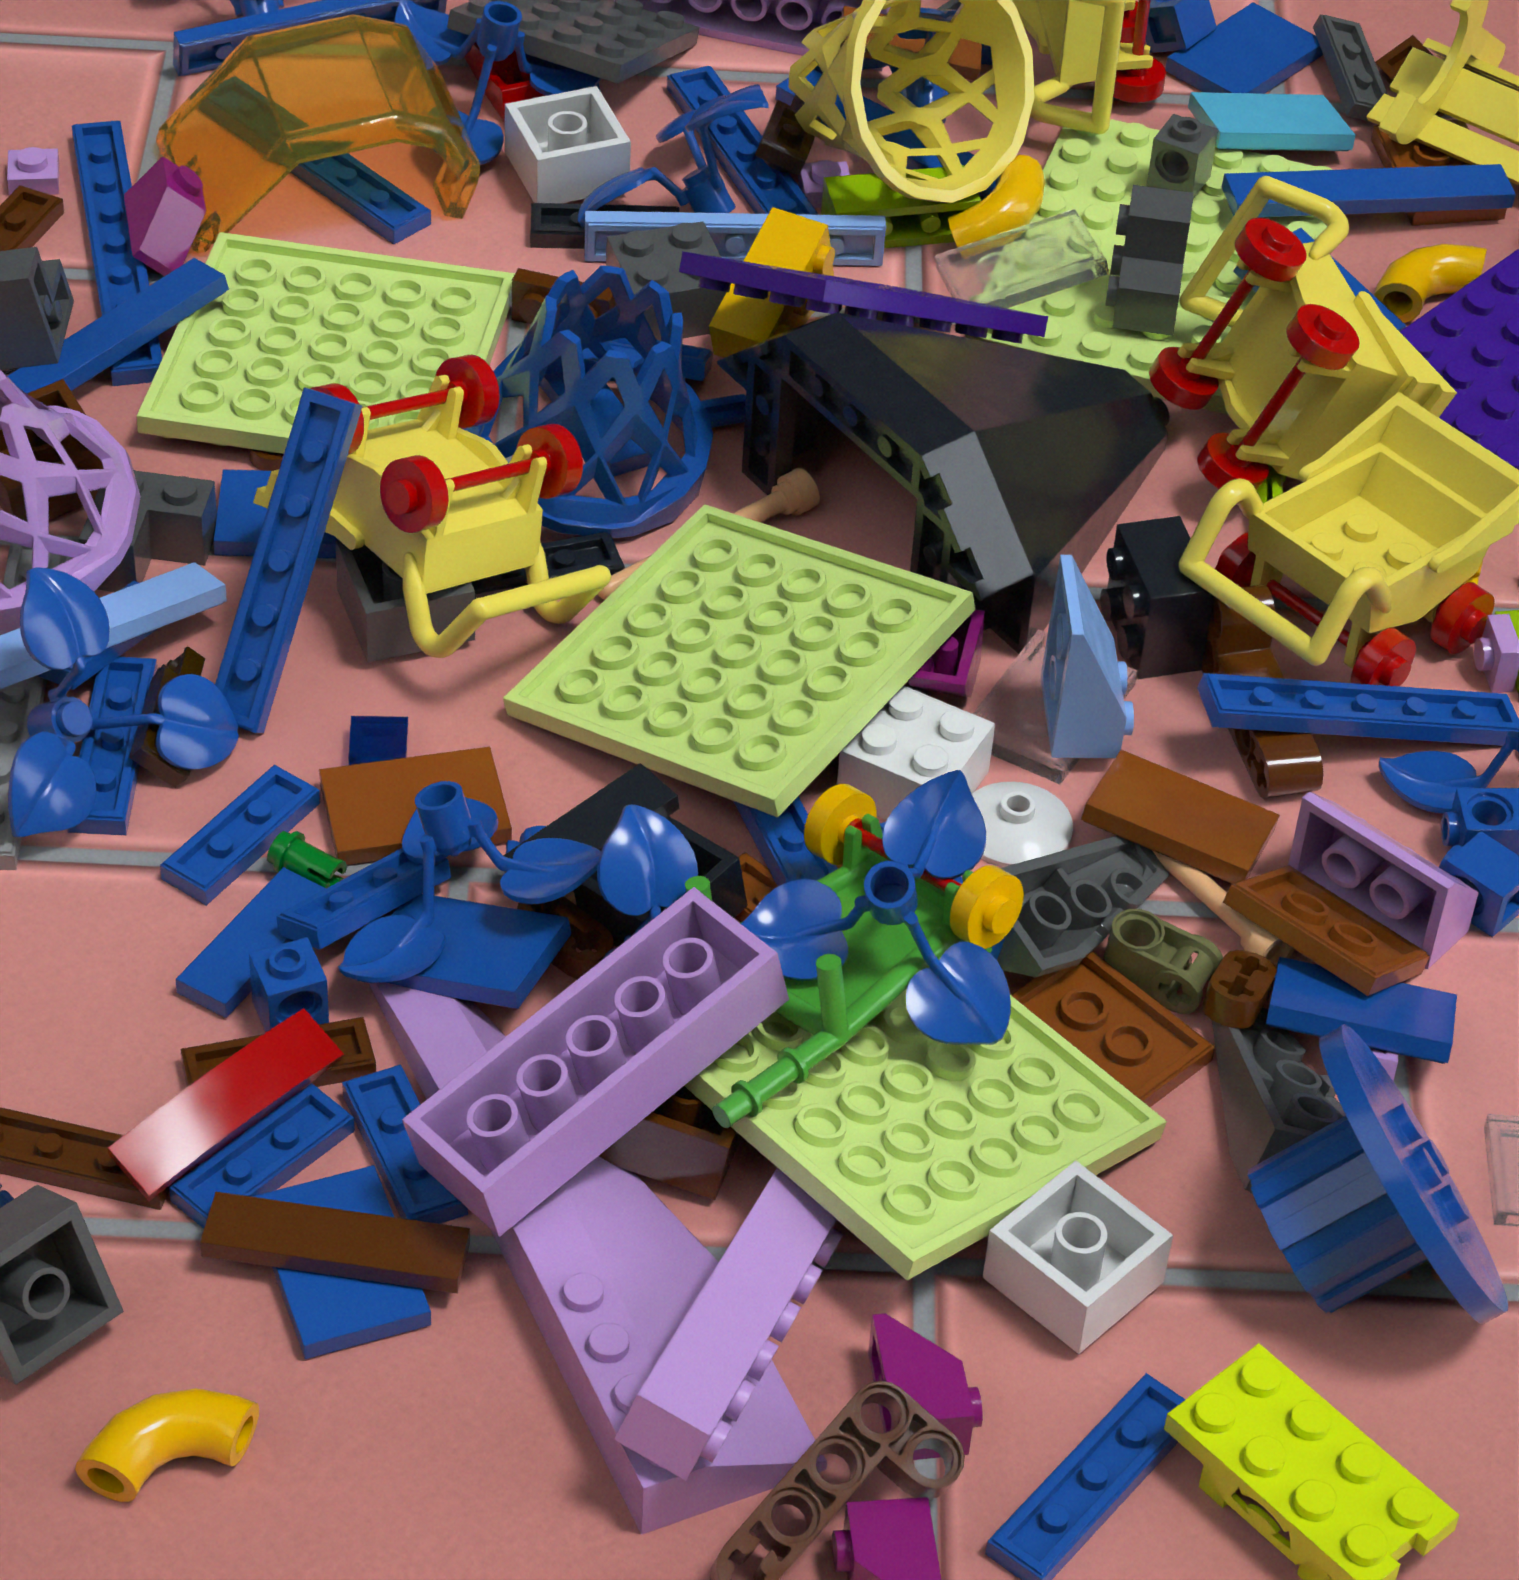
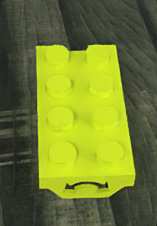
M1260 1343L1167 1413L1164 1430L1203 1464L1198 1487L1222 1508L1228 1504L1295 1565L1299 1564L1297 1575L1303 1580H1396L1401 1565L1397 1561L1407 1552L1414 1548L1424 1557L1455 1531L1460 1516L1455 1510ZM1240 1488L1242 1495L1248 1496L1262 1505L1275 1518L1284 1532L1289 1531L1290 1541L1278 1533L1281 1529L1272 1517L1254 1504L1250 1503L1247 1505L1235 1492Z

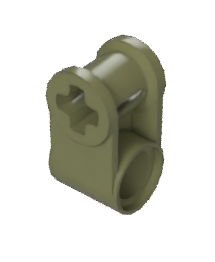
M1127 909L1121 911L1113 919L1103 960L1162 1006L1173 1012L1189 1014L1195 1011L1202 1001V988L1207 981H1210L1223 956L1217 946L1205 937L1180 929L1159 919L1149 911ZM1193 953H1197L1198 956L1196 957V959H1195L1194 962L1192 963V956H1191V955H1192ZM1183 985V993L1181 995H1177L1176 992L1178 991L1180 986Z

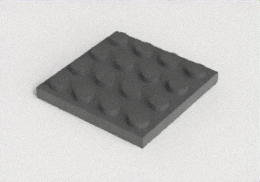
M469 0L465 4L450 9L447 25L448 29L470 35L475 28L476 20L482 18L483 10L487 3L492 1L508 2L516 6L522 14L519 31L525 33L523 43L525 54L617 84L695 46L700 28L684 22L685 17L675 12L659 11L655 13L642 9L643 4L637 0H615V2L614 0Z

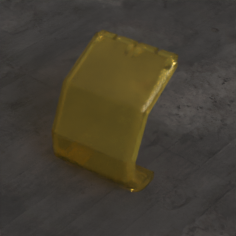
M355 14L247 36L160 126L156 137V144L161 157L164 156L179 167L181 165L189 167L202 181L206 213L191 245L192 250L197 253L208 251L211 245L215 243L219 232L228 233L300 163L396 142L435 149L444 161L433 184V189L444 215L463 219L478 184L480 174L479 159L441 71L411 30L404 24Z

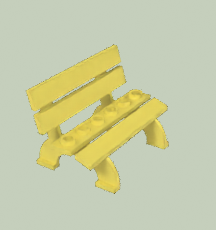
M1452 0L1450 4L1451 9L1460 13L1459 25L1452 46L1448 47L1427 38L1423 46L1440 58L1412 47L1389 86L1391 91L1397 93V96L1394 98L1384 93L1366 116L1367 120L1378 124L1381 132L1388 134L1391 140L1400 144H1408L1414 140L1470 165L1501 164L1509 181L1519 186L1518 150L1435 115L1437 111L1519 145V76L1498 68L1504 56L1506 46L1482 27L1489 0Z

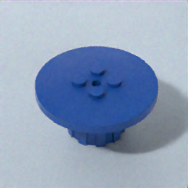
M1343 1024L1320 1037L1319 1048L1323 1063L1346 1116L1248 1169L1247 1174L1252 1185L1251 1191L1257 1206L1265 1218L1268 1229L1301 1285L1314 1298L1318 1307L1325 1313H1332L1420 1264L1429 1261L1455 1299L1478 1323L1485 1324L1507 1312L1508 1300L1497 1268L1467 1205L1449 1174L1448 1166L1387 1071L1362 1038L1348 1025Z

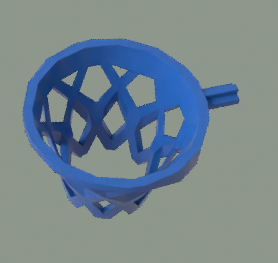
M601 265L581 286L574 270L566 272L556 279L521 343L493 371L497 378L500 394L499 406L495 416L486 424L465 428L464 430L493 443L489 434L502 399L523 396V428L494 443L504 458L514 455L520 437L528 429L547 424H558L569 430L575 437L585 462L581 480L572 492L549 499L538 498V504L543 509L541 526L563 534L585 536L608 532L612 538L632 537L673 522L699 496L713 439L712 428L745 422L746 396L745 394L700 401L693 388L685 382L682 366L683 317L682 312L673 313L669 292L660 284L651 280L634 295L624 268ZM609 287L617 306L600 317L595 318L588 304ZM652 305L661 334V341L659 343L644 315V312ZM626 338L637 351L611 346L608 341ZM563 373L565 392L537 413L539 385L544 375ZM608 381H614L617 384L624 405L619 415L601 438L590 400ZM649 400L655 402L665 413L663 426L652 409ZM671 420L682 431L684 436L685 454L681 459L667 441ZM632 439L651 456V460L638 495L624 498L607 463ZM661 467L667 474L652 489L659 468ZM594 478L605 499L575 496V494Z

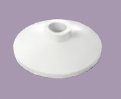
M998 782L984 786L972 793L984 818L987 833L986 847L981 857L982 860L995 866L1006 867L1067 850L1073 834L1071 814L1065 804L1049 791L1023 782Z

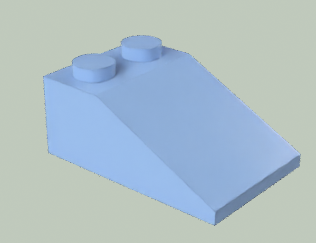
M1060 555L1040 677L1051 757L1116 758L1121 750L1123 736L1132 735L1134 727L1132 701H1124L1123 698L1127 690V665L1125 661H1117L1114 637L1073 556Z

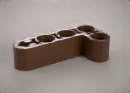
M1266 585L1241 587L1275 611L1271 592ZM1214 596L1201 667L1202 673L1285 679L1270 649L1272 637ZM1228 728L1256 791L1263 799L1321 789L1324 776L1323 763L1318 746L1311 733Z
M876 1381L865 1385L854 1395L723 1546L711 1567L710 1580H731L730 1577L735 1567L730 1559L735 1564H743L755 1551L759 1543L769 1553L754 1572V1580H780L876 1467L905 1493L914 1498L928 1497V1499H933L941 1496L957 1480L964 1468L965 1455L962 1444L950 1430L900 1387L891 1382ZM870 1403L881 1404L886 1407L894 1420L893 1430L886 1433H877L868 1429L862 1421L861 1407ZM927 1448L939 1453L945 1464L944 1477L930 1479L921 1475L914 1466V1451ZM828 1453L837 1454L842 1457L849 1466L850 1480L839 1485L830 1484L823 1480L817 1470V1458ZM783 1504L793 1505L798 1508L805 1517L806 1531L794 1537L785 1536L780 1533L773 1525L771 1518L772 1509ZM777 1556L782 1557L783 1560L779 1561Z

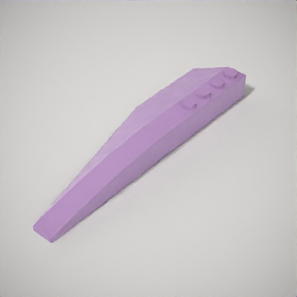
M386 982L369 983L426 1100L506 1037L473 1001L436 995ZM598 1156L499 1237L491 1230L641 1535L773 1489L814 1443L815 1439L772 1360L760 1381L750 1376L746 1377L745 1380L756 1385L737 1421L724 1415L722 1420L733 1427L713 1463L700 1456L686 1481L614 1440L636 1395L719 1263L634 1172L615 1166ZM824 1455L817 1458L816 1466L818 1473L827 1469V1461Z

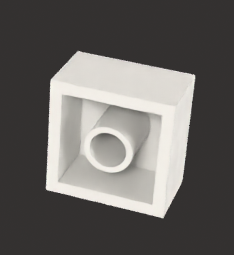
M597 86L505 104V153L534 203H566L585 199L603 183L630 171L631 141Z
M903 685L840 752L837 785L849 784L869 795L875 802L877 816L887 820L893 809L916 788L931 779L951 771L961 770L964 773L972 794L989 772L995 723Z
M1074 1161L989 1230L983 1278L1076 1353L1080 1354L1164 1282L1173 1234L1079 1162Z

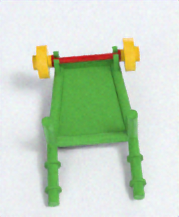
M838 784L826 790L812 806L804 828V841L811 853L830 864H843L842 867L817 880L830 887L839 897L842 905L841 919L845 918L854 908L855 899L858 896L865 895L864 880L868 871L880 862L890 861L884 852L883 833L879 820L876 818L877 810L874 800L866 793L849 784ZM994 865L983 866L974 872L970 870L965 871L962 876L963 884L954 879L934 878L924 870L921 878L915 880L918 898L915 914L936 957L940 959L950 946L958 942L973 943L990 953L992 946L999 943L1010 932L1019 917L1024 897L1023 886L1020 880ZM693 876L685 882L686 893L695 887L712 901L708 878ZM869 911L865 912L853 928L842 931L846 938L849 952L848 958L843 965L839 956L825 954L816 960L817 980L798 981L784 978L789 1000L775 1012L813 1036L795 1049L789 1047L782 1049L778 1053V1061L749 1082L739 1080L731 1087L732 1094L712 1108L713 1115L721 1126L729 1128L747 1114L751 1117L757 1116L762 1112V1103L791 1082L800 1084L807 1080L809 1076L808 1070L842 1047L906 990L911 978L917 972L929 968L908 927L904 923L898 925L882 924Z

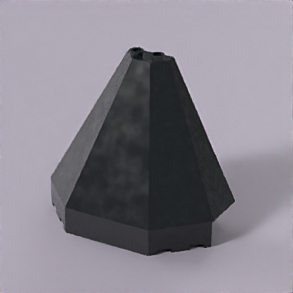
M839 312L763 340L717 361V364L746 390L742 473L766 495L771 494L772 487L777 485L778 478L792 471L793 457L815 447L817 422H832L917 498L910 572L973 592L975 609L985 611L983 631L989 628L993 630L1023 659L1027 657L1050 622L1060 555H1072L1081 574L1083 573L1166 448L1168 432L1165 426L1170 420L1166 404L1160 398L1153 397L1152 392L1124 369Z

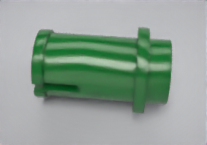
M287 831L279 833L272 842L267 854V861L274 865L275 873H278L284 867L325 888L343 880L342 877L334 874L336 871L344 874L347 870L345 861L337 859L305 842L304 834L299 831H294L291 834Z

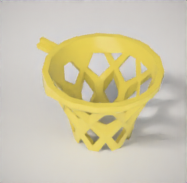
M863 0L861 6L851 14L813 29L801 41L809 51L790 66L789 89L805 102L795 114L799 124L805 132L825 141L824 145L844 150L863 158L869 163L877 177L892 190L907 198L954 203L986 190L1015 159L1021 148L1035 98L1032 48L1017 7L1012 0H958L961 2V5L950 22L920 17L921 0ZM891 7L886 16H879L881 10ZM909 30L937 32L918 53L889 44L896 34ZM869 33H874V34L870 37V39H869V41H868V43H867V46H866V40H867L868 34H869ZM961 38L991 47L993 68L972 83L967 81L947 63ZM865 46L872 58L899 68L878 84L877 98L895 113L871 121H867L860 85ZM818 65L823 74L814 87L805 77ZM920 77H924L949 94L923 107H917L899 92ZM993 84H995L997 108L982 94ZM837 94L844 106L846 121L835 104ZM970 103L993 123L987 138L952 143L942 120ZM818 116L827 126L818 122L815 118ZM911 129L926 148L909 149L894 142L886 141L883 136ZM979 150L962 167L957 153ZM936 155L948 176L938 179L906 169L907 157Z

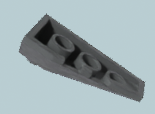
M1113 836L1002 867V870L1020 880L1023 886L1024 897L1019 917L1005 937L997 959L999 965L1004 971L1039 977L1078 965L1109 935L1114 917L1121 911L1136 909L1170 876L1152 850L1119 836Z
M1265 1008L1261 1010L1255 1023L1247 1028H1231L1212 1020L1229 1154L1244 1189L1251 1194L1253 1193L1251 1191V1181L1247 1176L1248 1169L1346 1116L1341 1104L1335 1098L1336 1093L1329 1076L1318 1075L1301 1061L1306 1050L1288 1030L1268 1026L1269 1024H1266L1269 1009Z

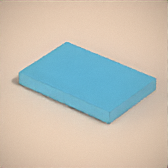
M1190 93L1188 108L1200 123L1218 129L1216 147L1218 149L1349 151L1353 149L1356 134L1324 95Z

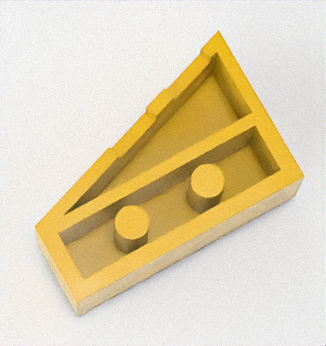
M772 207L744 261L834 276L833 262L835 249L830 245L827 224ZM731 283L730 291L726 292L709 324L714 355L725 358L763 340L806 324L815 311L806 309L807 299L801 307L769 302L771 291L768 292V298H765V300L733 294L735 284Z

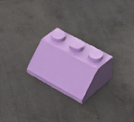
M1310 791L1302 797L1288 865L1426 951L1427 955L1430 956L1425 966L1427 970L1468 933L1479 892L1339 804Z

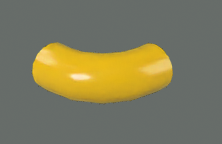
M1016 155L1015 159L995 180L996 187L986 198L971 208L948 218L952 236L966 264L978 260L1006 245L1023 231L1036 215L1042 204L1045 187L1042 166L1036 159L1028 155Z
M1438 244L1416 248L1389 264L1375 288L1374 296L1403 323L1412 321L1419 316L1426 298L1444 293L1454 294L1482 274L1487 249L1453 244Z
M199 1388L151 1395L115 1414L84 1449L76 1463V1473L82 1482L94 1492L108 1499L129 1502L136 1498L142 1485L156 1468L173 1459L197 1456L213 1459L228 1466H236L246 1453L253 1438L259 1418V1405L241 1396Z

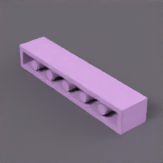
M778 1167L639 1390L614 1438L615 1441L685 1481L688 1479L700 1456L713 1463L733 1427L722 1420L724 1415L734 1421H737L756 1387V1385L745 1380L746 1377L750 1376L760 1381L779 1347L769 1341L770 1336L782 1343L801 1307L791 1302L792 1298L804 1305L823 1271L814 1266L813 1262L825 1268L843 1236V1233L833 1228L837 1219Z

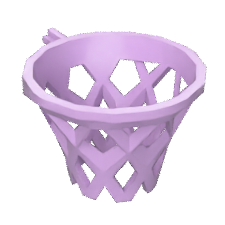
M0 370V430L2 429L10 454L9 456L0 452V475L21 482L27 516L26 522L0 509V540L32 548V568H48L49 553L71 557L72 559L52 569L72 575L95 591L121 563L133 540L141 496L130 457L126 450L97 420L76 410L44 405L19 389ZM24 428L33 430L38 437L55 448L64 464L37 461ZM71 434L101 459L104 469L78 470L60 442ZM106 488L100 516L90 491ZM72 493L78 494L94 529L85 544L49 535V497ZM26 581L11 589H8L0 582V635L20 628V610L25 595Z

